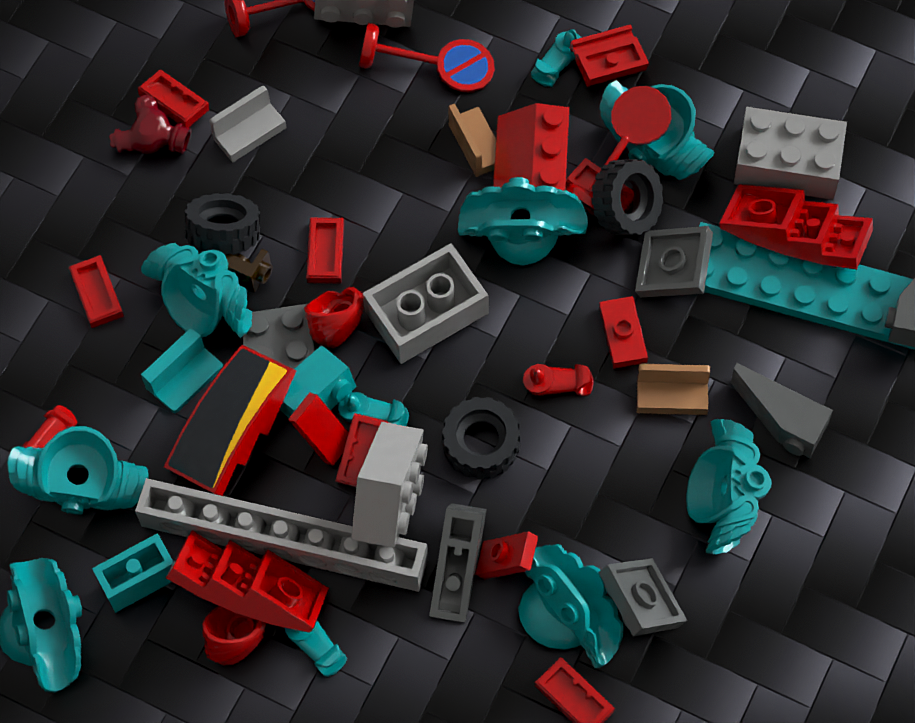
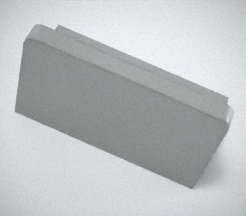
M265 86L254 90L209 120L214 141L232 163L287 128L285 120L270 103L269 93Z

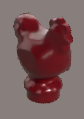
M143 95L138 97L135 102L137 118L133 126L127 131L115 129L114 133L109 135L111 140L110 146L117 148L118 152L135 150L144 154H154L164 146H168L172 153L179 152L184 154L191 138V128L185 127L182 123L171 126L165 113L157 108L158 103L149 95Z

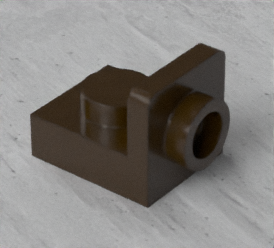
M264 249L260 250L252 264L248 258L239 253L225 255L229 264L228 271L236 274L240 286L254 293L261 283L265 284L272 273L273 266L271 265L269 252Z

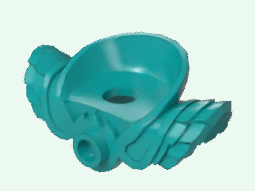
M614 81L606 87L602 95L600 115L605 126L619 142L621 137L617 135L612 125L611 111L615 101L628 89L623 87L618 81ZM665 84L650 86L658 89L666 96L671 106V122L668 130L658 140L650 144L635 145L628 143L626 146L629 150L628 157L629 159L646 161V164H651L663 175L675 176L678 180L687 178L697 173L713 157L715 152L695 138L693 130L696 109L692 99L684 90Z
M514 177L509 179V182L505 183L502 188L491 186L485 187L478 192L469 193L460 208L458 233L460 236H487L501 258L509 263L523 266L536 263L546 257L556 244L558 236L585 234L588 218L582 201L574 193L552 186L534 187L529 184L528 179ZM519 209H525L530 213V219L511 220V217Z
M170 243L151 252L148 258L144 260L141 272L146 277L162 281L161 294L163 302L172 319L185 332L192 328L201 337H207L218 327L222 316L233 332L235 331L240 338L247 334L252 326V311L246 308L247 290L240 286L236 274L228 271L229 264L224 253L217 250H208L199 254L195 247L189 245L179 246L176 243Z
M714 419L711 421V428L715 447H711L703 452L694 465L688 481L686 504L688 514L695 522L716 523L708 540L709 544L706 553L720 554L727 553L739 545L740 538L751 530L758 517V500L766 496L772 482L768 472L763 467L757 465L760 452L759 448L752 443L754 434L742 424L735 423L732 420Z
M87 426L70 427L58 432L44 448L16 446L11 449L7 461L9 479L16 490L38 500L56 502L62 506L61 510L69 514H83V509L91 507L99 510L131 508L138 503L146 478L149 479L148 469L145 466H138L122 460L118 461L109 439L99 431ZM71 467L85 468L88 471L89 477L85 483L75 485L67 478L68 470Z
M560 544L536 547L531 570L525 571V574L531 577L534 582L523 593L518 607L520 621L526 633L537 643L548 648L571 649L582 645L587 656L591 659L594 668L604 666L619 649L623 638L624 626L623 622L619 619L620 617H618V608L615 602L609 596H606L605 584L598 573L600 569L593 565L583 567L580 557L572 552L567 553Z
M39 558L37 560L10 564L12 590L7 591L8 606L3 610L0 617V646L3 652L12 660L33 666L38 684L45 692H58L69 686L78 677L81 668V639L76 624V618L82 616L80 598L78 595L72 596L71 591L67 589L64 573L60 571L57 562L53 559ZM41 611L49 612L53 615L55 624L50 629H40L34 624L33 617L35 614Z

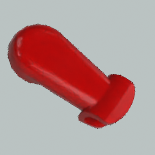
M536 364L529 367L523 376L525 388L530 393L538 396L573 391L577 395L588 396L592 392L594 381L589 368L580 364H576L575 369Z
M62 405L55 406L53 410L43 415L46 420L22 447L44 448L58 432L75 427L77 424L76 417L66 407Z

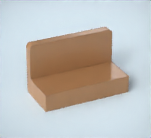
M455 103L449 105V127L475 176L478 177L494 170L496 138L480 108L476 107L460 114Z
M639 364L637 413L707 415L710 366Z

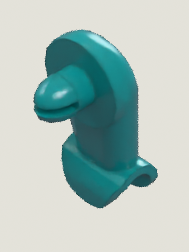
M573 29L558 34L555 42L542 60L537 58L535 67L531 71V77L543 86L552 87L557 81L559 73L575 60V55L569 48L571 41L582 37Z
M351 392V394L345 396L343 401L339 402L338 406L341 417L349 423H352L354 413L402 426H407L409 420L407 408L404 407L403 403L395 399L391 404L366 397L363 393Z
M317 620L310 633L285 628L289 639L315 661V666L323 676H331L345 665L347 661L346 655L337 644L334 645Z

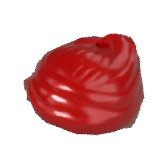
M348 287L340 293L327 291L308 303L304 310L312 340L323 347L336 348L340 346L361 321L364 311L363 294L355 287Z
M217 606L207 615L202 623L207 658L221 665H233L243 660L262 640L266 623Z

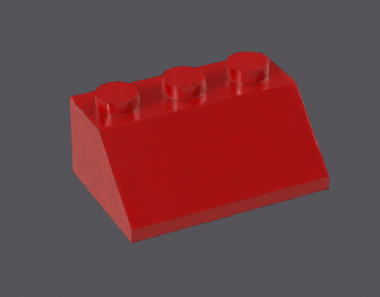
M535 103L498 116L493 176L494 187L502 188L505 183L509 182V179L522 177L528 179L529 184L534 187L552 186L565 190L570 107Z

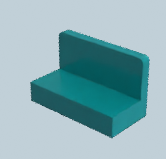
M190 328L149 366L141 376L146 389L169 410L177 413L220 372L223 364L204 348L201 335Z

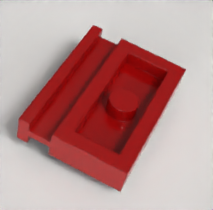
M631 24L571 41L570 51H573L575 55V61L587 87L647 70L649 65L648 59L637 36L634 37L632 33L633 28Z

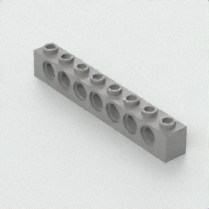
M147 478L135 510L142 527L187 537L193 530L213 544L226 546L228 541L231 540L251 553L264 555L267 550H270L289 562L416 592L420 591L428 562L426 543L398 537L395 548L352 540V526Z

